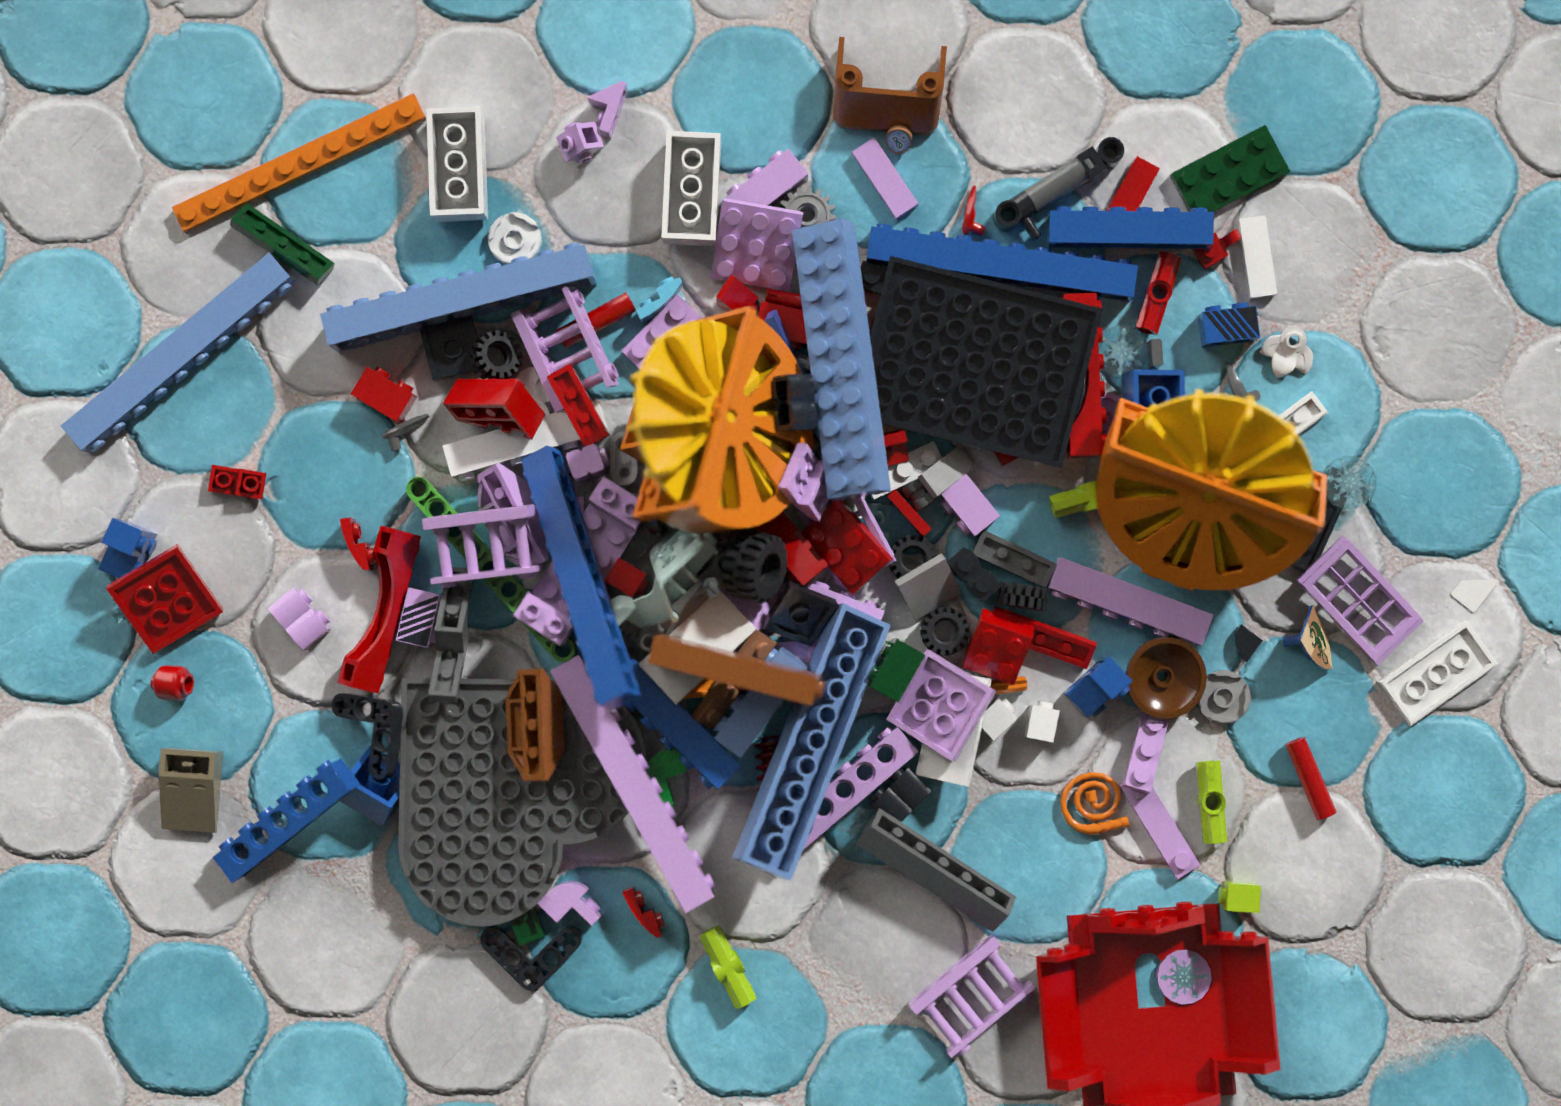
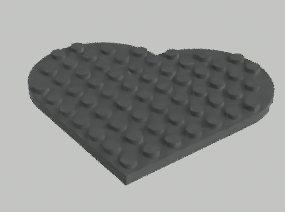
M402 678L401 706L403 708V720L400 740L398 838L400 863L405 878L407 877L415 895L429 909L434 910L447 920L468 926H492L521 916L534 907L552 886L561 866L565 844H577L595 839L613 829L629 813L555 680H552V682L562 694L564 752L549 780L523 781L520 776L521 773L515 767L508 754L506 696L515 679H461L457 703L429 701L428 693L431 678ZM622 705L617 708L622 717L619 724L623 731L629 730L636 743L632 745L637 755L642 753L647 762L646 746L641 729L632 713Z

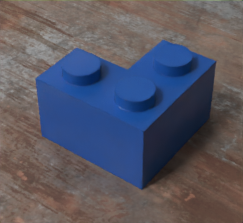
M112 518L101 542L107 545L108 548L98 569L117 578H121L143 565L147 556L154 552L157 545V540H155L157 534L129 521Z
M1102 657L1063 694L1084 717L1088 718L1092 715L1095 718L1106 708L1104 703L1108 699L1117 698L1119 700L1130 690L1128 685L1132 680L1111 657Z

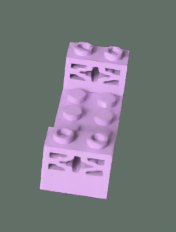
M604 476L590 496L589 505L582 514L603 580H605L618 557H621L643 521L640 522L632 517L638 498ZM552 561L532 593H527L513 616L562 648L574 628L569 621L570 613L567 604L561 596L562 588L559 579L554 573V562Z

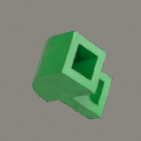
M675 748L671 751L664 750L654 755L648 762L649 768L646 769L650 779L655 777L663 792L659 793L663 802L669 801L671 806L675 805L668 778L688 772L687 768L679 761L682 755Z

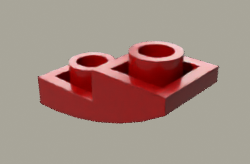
M212 465L208 492L262 500L267 473Z
M351 517L340 519L342 533L353 558L363 570L373 571V564H376L373 553L374 548H370L368 543L358 542V539L362 538L360 524L356 523L355 519Z
M634 886L624 889L622 893L636 919L656 938L661 937L663 934L662 929L666 928L661 913H656L654 908L643 911L642 907L646 906L641 890L636 892Z

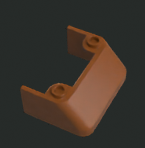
M839 37L832 113L836 125L841 128L887 132L894 125H903L912 134L929 135L937 129L944 87L947 46H941L937 72L923 73L917 80L916 92L862 87L863 75L861 70L854 65L842 64L845 37Z

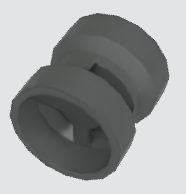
M919 479L901 490L905 497L913 501L911 507L916 512L938 499L937 497L933 499Z

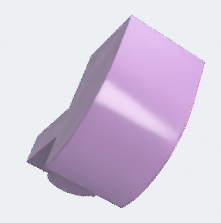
M565 881L557 884L537 903L556 922L572 907L591 926L601 917V914L598 912L600 907L591 898L586 900L583 897L590 888L577 881Z

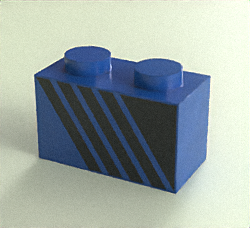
M1247 302L1232 304L1230 309L1221 310L1220 305L1205 307V311L1198 315L1201 347L1255 342L1258 340L1260 332L1256 306H1248Z

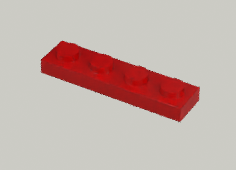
M994 606L993 612L1034 626L1033 639L1029 649L1084 669L1088 668L1097 642Z

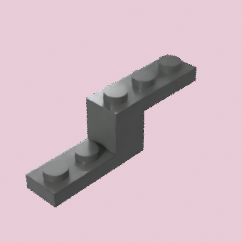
M452 567L453 574L468 573V569ZM474 579L457 581V586L443 588L434 630L437 653L428 693L429 701L457 703L469 640L467 614Z

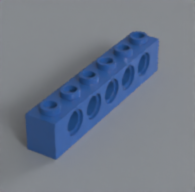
M341 758L332 763L330 760L322 763L315 769L318 774L313 778L308 775L296 784L298 789L294 793L288 791L276 800L279 805L274 809L270 806L257 815L259 821L254 825L252 822H249L237 831L240 834L239 837L235 840L231 837L218 846L221 851L212 858L231 883L246 876L361 785ZM321 783L326 786L327 793L322 790ZM301 798L306 801L307 808L302 805ZM282 814L286 816L288 823L283 821ZM263 830L266 831L268 839L263 835ZM243 845L247 847L249 854L244 851Z

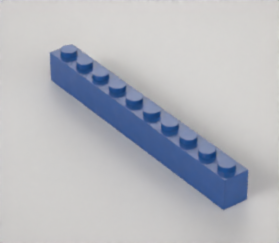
M877 224V227L871 226L866 257L867 262L877 265L888 266L890 256L999 283L1074 294L1097 293V297L1128 302L1134 298L1138 265H1132V261L1127 259H1116L1115 262L1105 261V257L1099 255H1089V258L1078 257L1077 252L1063 251L1062 254L1052 253V249L1045 247H1036V250L1025 249V245L1010 243L1009 246L999 245L998 241L984 239L983 243L972 241V237L958 235L955 239L948 238L945 233L932 231L928 235L919 233V230L906 227L903 228V231L894 230L893 226L888 224Z
M546 445L521 459L524 468L523 476L529 484L531 501L535 504L539 515L538 523L544 531L547 540L546 548L554 562L553 570L560 581L562 588L561 596L567 604L570 613L569 621L575 629L578 638L577 646L583 654L586 663L585 671L592 682L594 689L593 697L599 706L614 710L641 696L562 451Z

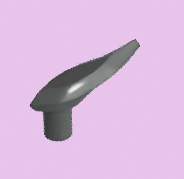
M1227 362V376L1234 397L1246 400L1247 396L1254 397V402L1260 399L1259 391L1247 392L1234 369Z
M429 414L411 418L386 430L382 438H388L391 451L402 449L398 435L408 433L412 428L423 423L429 418Z

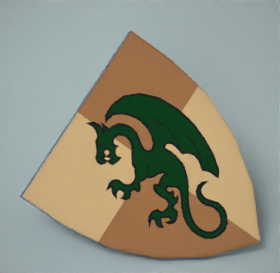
M1311 605L1301 634L1283 637V644L1285 647L1300 645L1307 659L1311 660L1317 667L1333 669L1325 628L1314 605Z

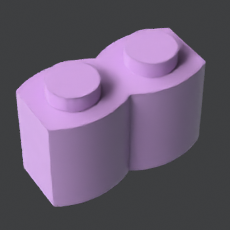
M292 588L268 609L302 650H307L331 630L327 625L330 620L321 609L317 612L310 604L313 599L303 588L300 591L297 588Z

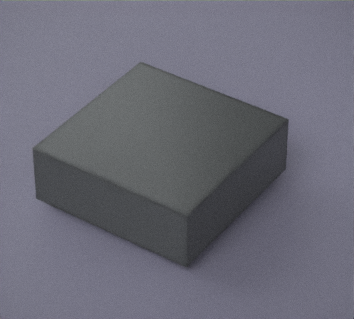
M1161 338L1151 339L1147 342L1148 369H1158L1163 365Z

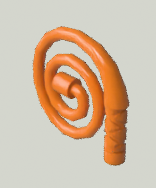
M1089 772L1071 779L1064 787L1060 798L1061 813L1067 824L1075 831L1087 835H1098L1130 826L1127 816L1097 824H1081L1074 820L1067 810L1066 800L1072 787L1082 780L1096 778L1105 780L1113 787L1115 791L1113 806L1102 814H1091L1082 808L1080 795L1085 789L1090 787L1100 788L1104 792L1105 798L1103 802L1096 803L1098 800L1096 791H1086L1087 803L1090 802L1091 807L1094 809H1102L1108 806L1111 799L1110 790L1104 783L1098 781H1087L1081 784L1075 792L1074 805L1084 818L1093 821L1103 820L1111 816L1119 807L1121 790L1116 781L1104 773Z

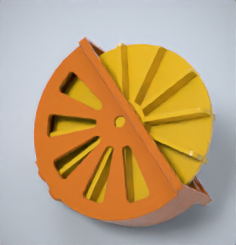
M748 306L687 322L670 329L652 341V347L647 353L639 373L632 374L630 382L635 385L634 404L620 450L647 465V469L643 472L644 479L632 516L638 521L660 519L686 532L708 534L760 525L776 517L791 503L778 486L797 443L807 444L813 452L816 441L813 439V430L778 432L774 416L776 403L772 394V381L774 376L802 374L795 357L782 338L767 323L757 317V311Z
M1199 389L1196 390L1195 395L1173 399L1158 406L1153 404L1148 408L1120 398L1116 406L1114 420L1105 440L1096 483L1097 507L1102 523L1110 538L1128 559L1141 568V572L1146 573L1152 578H1159L1172 583L1176 587L1191 591L1193 589H1236L1254 585L1279 574L1298 560L1308 549L1317 533L1323 527L1325 517L1327 475L1313 470L1308 452L1301 439L1295 433L1293 424L1290 422L1286 423L1271 411L1253 403L1254 397L1247 396L1246 400L1226 395L1203 394V390Z

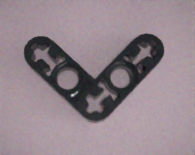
M339 693L335 695L332 699L331 708L336 716L374 723L369 759V771L372 777L375 779H390L393 777L397 770L403 720L401 704L395 700L354 693ZM343 702L354 704L353 709L343 707ZM365 702H369L371 705V712L368 716L363 712ZM381 709L392 711L391 716L389 714H380ZM385 732L390 736V743L387 747L382 743V736ZM381 752H388L387 756L381 755ZM381 763L385 765V771L380 768Z
M497 926L484 930L481 934L480 942L489 955L521 987L533 991L538 989L578 949L582 943L583 936L577 927L566 926L533 959L503 929ZM574 932L576 934L574 939L576 944L569 943L563 949L568 952L564 955L561 949L553 945V943L557 941L560 946L566 939L564 933L571 934ZM488 933L491 935L497 933L499 935L497 941L502 946L505 942L510 945L502 951L500 956L496 953L500 948L495 943L491 946L487 943L489 940ZM550 950L556 952L559 958L557 964L552 966L547 965L543 960L544 953ZM508 951H516L519 954L520 962L517 965L510 966L506 963L505 954ZM538 961L541 968L549 973L545 975L542 970L536 977L538 983L530 982L528 984L525 981L527 979L525 973L527 971L533 973L539 967L534 962Z

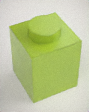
M1223 881V887H1219L1218 903L1222 904V909L1235 912L1260 913L1261 885Z

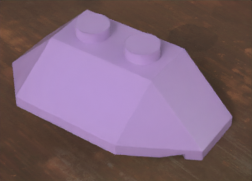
M496 463L477 475L479 483V511L533 504L528 482L502 464ZM536 506V515L528 517V522L526 523L531 565L542 564L548 560L549 556L546 548L547 540L544 531L538 523L539 515ZM511 519L502 520V525L499 528L503 557L513 564L520 566L515 524L511 523Z

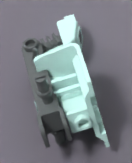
M673 527L649 553L656 576L652 591L646 596H641L635 600L632 597L623 595L610 600L622 637L625 638L627 635L628 641L633 639L640 649L651 651L655 635H670L709 597L716 598V594L719 595L720 593L719 588L723 585V578H721L722 563L720 560L724 557L729 541L724 539L716 546L718 541L711 533H690Z

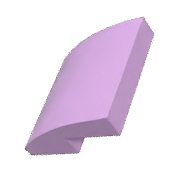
M797 443L778 488L801 512L814 521H820L829 500L823 460H818L807 444Z

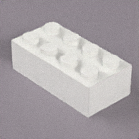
M480 106L426 109L431 218L434 222L488 220L484 112Z
M666 132L661 235L663 244L716 246L721 133Z

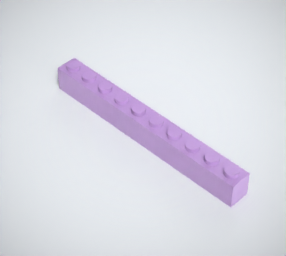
M578 655L551 670L550 673L685 913L715 897L713 890L717 888L709 873L704 875L700 868V865L703 864L702 859L696 849L691 851L686 841L690 839L683 826L677 827L673 817L676 816V813L669 801L664 803L659 793L663 791L656 778L650 779L646 769L649 768V765L642 753L637 755L632 745L636 743L628 729L623 731L619 721L622 720V717L617 708L613 710L601 707L595 701L592 682L585 671V660L581 655Z

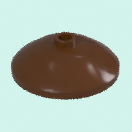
M1160 637L1146 642L1132 655L1126 669V675L1132 680L1128 685L1130 688L1128 694L1131 700L1141 711L1156 718L1171 719L1186 714L1200 701L1206 687L1207 673L1202 657L1194 647L1177 638ZM1160 671H1163L1165 677L1159 681L1157 675Z

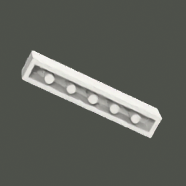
M593 401L592 403L608 430L600 401ZM565 410L545 415L533 439L524 438L523 432L511 430L510 434L503 433L501 429H497L443 445V450L451 477L454 479L459 478L460 482L475 478V473L487 470L496 463L502 465L511 463V466L521 465V459L546 445L555 449L563 448V451H569L578 448V443L582 441Z

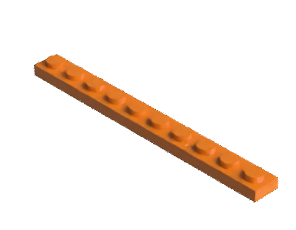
M412 93L173 206L172 209L182 231L187 233L247 203H251L426 120V117L415 94Z

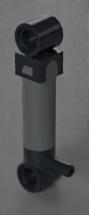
M1107 137L1100 142L1096 150L1093 146L1088 148L1066 165L1009 200L1001 202L993 215L994 225L998 230L1009 232L1022 223L1033 241L1038 239L1041 233L1030 217L1085 183L1088 184L1100 177L1106 169H1111L1118 165L1124 155L1123 143L1115 137ZM1103 149H1113L1116 157L1112 159L1107 158L1103 154ZM1005 210L1012 212L1014 220L1011 222L1004 221L1001 218V212Z

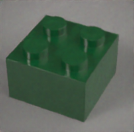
M892 638L891 642L885 641L879 654L882 658L878 665H874L867 678L869 680L867 686L899 703L923 661L925 654L897 638Z

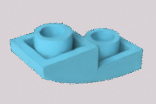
M669 277L659 283L660 287L656 288L659 299L655 301L654 298H650L639 304L640 308L636 312L642 324L655 317L679 294L683 287L680 277L676 279Z

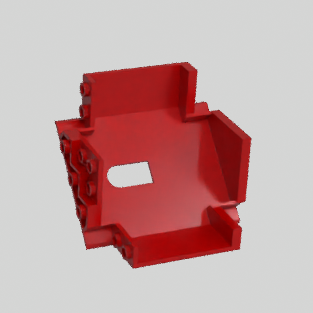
M1184 901L1176 902L1174 907L1154 908V905H1139L1137 910L1115 911V908L1099 909V913L1067 915L1069 944L1063 945V948L1046 949V954L1036 956L1047 1089L1072 1091L1082 1087L1083 1106H1218L1222 1104L1221 1096L1237 1094L1235 1073L1267 1075L1281 1070L1269 938L1257 936V932H1242L1240 936H1234L1233 931H1222L1219 903L1192 905V902ZM1176 950H1190L1198 953L1206 960L1211 971V983L1209 990L1202 999L1192 1004H1179L1171 1001L1164 995L1165 1006L1139 1008L1135 964L1142 954H1154L1162 962L1168 954Z

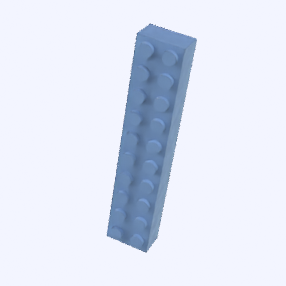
M841 218L792 230L811 375L815 385L814 398L818 415L817 420L828 499L842 501L891 492L855 224Z
M571 243L563 247L564 250L561 251L544 250L537 253L538 257L527 259L526 256L517 257L511 260V264L501 266L500 263L485 266V271L474 273V270H468L459 273L458 278L448 280V277L432 280L431 285L424 287L421 284H415L406 287V291L396 294L395 291H388L379 294L380 298L369 301V298H361L353 301L351 306L334 305L326 309L327 312L320 314L327 344L340 353L420 332L421 328L470 315L474 318L564 294L562 288L565 286H575L579 290L595 286L597 283L589 253L585 244Z
M844 603L838 604L822 630L807 671L822 674L821 681L825 682L822 698L820 700L816 699L812 705L794 701L732 857L733 859L780 879L792 880L869 680L867 678L877 662L890 629V624Z

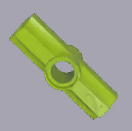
M1097 480L1076 486V489L1049 496V504L1054 518H1060L1080 511L1084 513L1098 509L1096 498Z
M1220 760L1196 762L1197 805L1200 808L1203 844L1227 842L1226 799L1223 795ZM1214 794L1217 797V805L1213 809H1208L1205 804L1206 799L1209 795Z
M717 925L700 934V941L711 959L712 969L720 984L724 985L734 1007L738 1009L756 1000L755 992L744 973L746 972L737 952L732 950L721 926Z

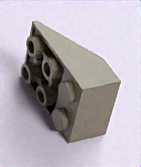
M172 747L161 748L159 793L162 829L217 833L224 751Z

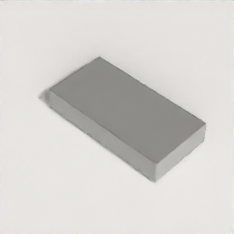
M957 446L919 475L918 479L934 499L973 469L974 466L959 446Z

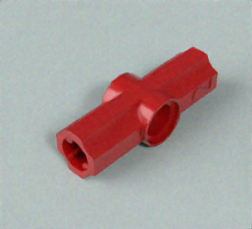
M1162 251L1158 254L1149 285L1144 292V300L1135 325V329L1142 333L1158 334L1168 300L1172 296V288L1182 260L1176 254ZM1152 288L1162 289L1164 299L1155 298L1152 294Z

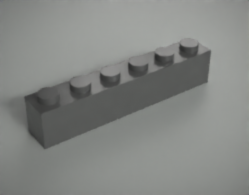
M879 808L864 825L857 840V845L993 932L1009 917L1016 896Z

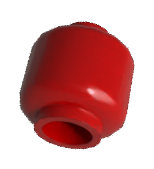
M164 665L159 667L152 676L151 688L154 690L157 698L161 700L182 701L192 693L194 678L188 669L183 666Z

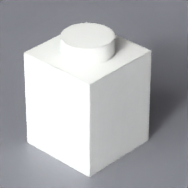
M996 698L985 710L981 730L994 741L1017 719L1013 714L1016 709L1007 699L1001 701L999 698Z
M1038 701L1037 706L1030 705L1024 737L1054 742L1060 712L1053 709L1054 704Z

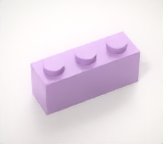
M789 148L785 152L780 150L769 158L768 161L770 163L763 169L760 167L754 169L747 176L749 180L742 185L737 183L726 192L728 196L725 198L775 206L787 196L788 192H793L808 180V172Z

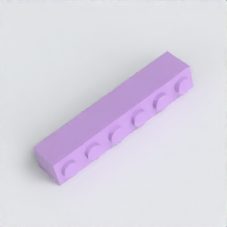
M1062 557L1057 558V565L1046 588L1052 591L1051 596L1064 601L1070 597L1078 600L1076 605L1082 608L1092 610L1094 606L1103 610L1102 615L1115 620L1118 619V616L1128 619V625L1143 629V626L1154 629L1153 634L1160 637H1169L1171 635L1187 642L1192 647L1194 645H1203L1213 614Z

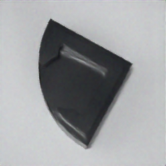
M1239 624L1235 632V645L1240 658L1247 662L1263 640L1245 626Z

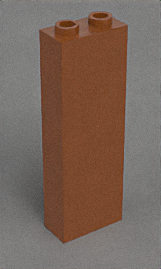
M666 634L654 636L648 660L649 664L812 705L816 699L820 700L822 698L825 682L821 681L822 674Z

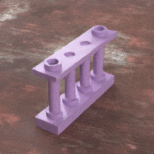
M575 286L563 287L562 290L566 298L534 314L529 312L528 309H519L511 313V317L555 413L564 410L546 376L568 364L575 366L593 357L599 372L581 380L585 390L602 382L605 383L607 388L619 385L617 381L619 377L615 366L609 363L583 306L585 304L584 297ZM571 308L577 323L546 338L540 336L537 329L538 323ZM582 332L588 345L587 348L556 363L551 360L548 354L550 347Z
M535 504L422 519L423 530L433 529V534H436L442 576L431 578V584L440 583L441 588L457 586V581L515 574H519V579L536 577L535 572L542 570L543 564L531 565L526 530L528 517L536 515ZM511 519V523L515 524L520 566L505 568L499 526L502 525V520ZM477 523H485V528L488 527L494 565L493 570L479 571L473 533ZM459 526V531H462L468 573L453 574L447 536V532H450L449 527Z
M992 934L987 936L908 1002L909 1007L916 1015L920 1012L926 1013L952 1044L946 1049L951 1058L955 1055L958 1057L963 1055L971 1047L969 1045L971 1041L1018 1002L1023 1004L1033 996L1032 991L1036 988L1030 980L1023 985L997 954L999 952L997 948L1000 944ZM983 959L986 962L990 961L1014 991L1003 1002L1000 1001L977 973L978 968L976 965ZM962 977L968 978L994 1009L982 1020L955 989L957 987L955 983ZM941 994L944 997L948 996L972 1026L961 1037L958 1036L935 1008L936 1003L934 1000Z

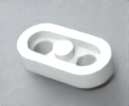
M619 432L610 441V474L616 484L629 486L638 477V460L619 449V444L622 442L625 432ZM623 468H627L630 471L629 476L626 478L620 476V471Z

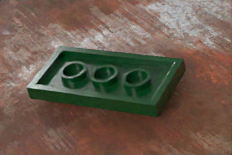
M1263 125L1172 172L1169 176L1189 212H1191L1192 208H1207V212H1215L1287 175L1290 169L1267 126Z

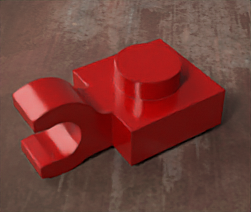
M1237 229L1220 239L1216 233H1213V246L1211 249H1192L1205 270L1228 257L1225 249L1238 242L1242 237Z

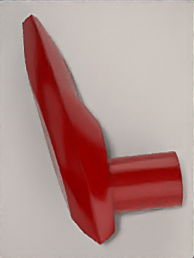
M975 185L972 186L963 217L962 232L964 235L972 232L982 236L986 227L974 222L976 216Z

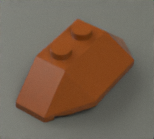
M544 669L518 670L516 679L506 696L508 754L515 767L521 773L520 776L523 781L549 780L564 752L562 694Z

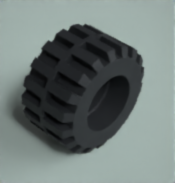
M744 529L737 533L725 550L721 566L722 584L726 588V592L731 594V596L757 603L769 602L773 596L775 597L783 584L788 564V554L784 541H781V538L778 536L750 529Z

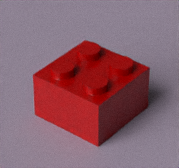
M982 608L965 652L963 668L1015 685L1033 639L1034 626Z

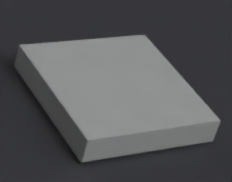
M942 553L895 580L915 621L962 594Z

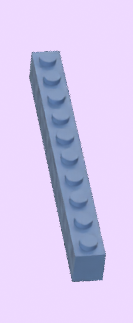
M267 253L64 422L61 427L81 451L87 453L92 451L94 453L100 450L106 443L104 440L110 435H116L124 430L126 427L125 423L128 420L142 415L147 410L146 405L152 400L161 399L168 392L167 388L174 382L179 383L184 380L189 374L188 370L194 365L199 366L209 358L208 354L215 348L219 349L226 345L230 340V335L236 330L242 331L251 323L250 319L257 313L262 314L271 306L270 302L277 296L282 297L292 289L291 285L295 280L271 253Z

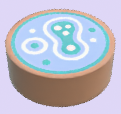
M894 125L886 133L885 144L894 153H904L911 147L912 133L903 125Z

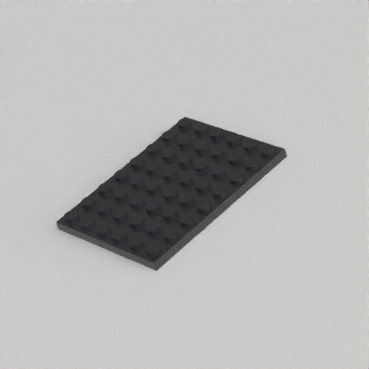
M890 256L870 334L882 424L1062 468L1103 308Z

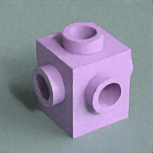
M575 122L569 124L564 128L565 131L556 137L565 162L577 161L578 164L585 163L593 158L592 154L604 147L595 122Z

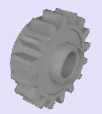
M811 186L807 187L806 192H802L801 188L797 187V195L794 196L788 192L787 198L789 201L780 202V206L784 209L813 213L814 219L810 222L802 221L801 228L836 220V216L830 214L835 211V205H828L830 196L822 198L821 189H818L816 193H812Z

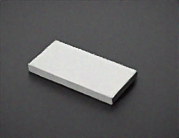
M719 590L720 593L719 595L716 594V598L710 597L670 636L733 652L756 628ZM650 654L639 663V666L675 704L679 703L704 679V677L649 664Z
M1464 620L1381 678L1377 683L1406 724L1412 726L1496 667L1498 663L1469 622Z
M973 676L987 686H991V679ZM984 714L956 762L950 761L922 743L916 775L969 787Z

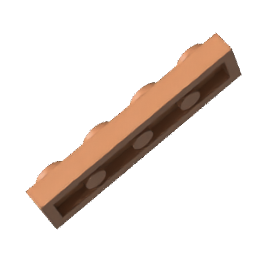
M756 629L738 653L765 660L777 643ZM716 681L691 716L698 723L713 730L744 688Z

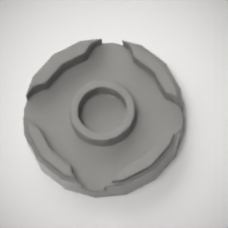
M1228 670L1214 671L1207 675L1206 687L1197 706L1201 714L1209 721L1218 724L1233 723L1248 711L1251 702L1250 689L1237 673Z

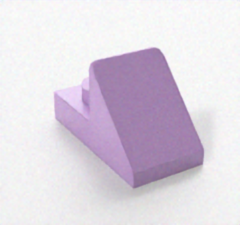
M620 81L587 98L590 105L605 109V112H600L597 120V127H600L599 131L603 137L612 138L628 91L626 82Z

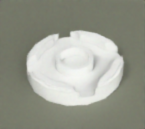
M513 212L502 215L490 227L488 234L489 248L494 257L505 265L511 264V260L517 257L526 256L527 259L534 258L541 248V231L535 221L525 214Z

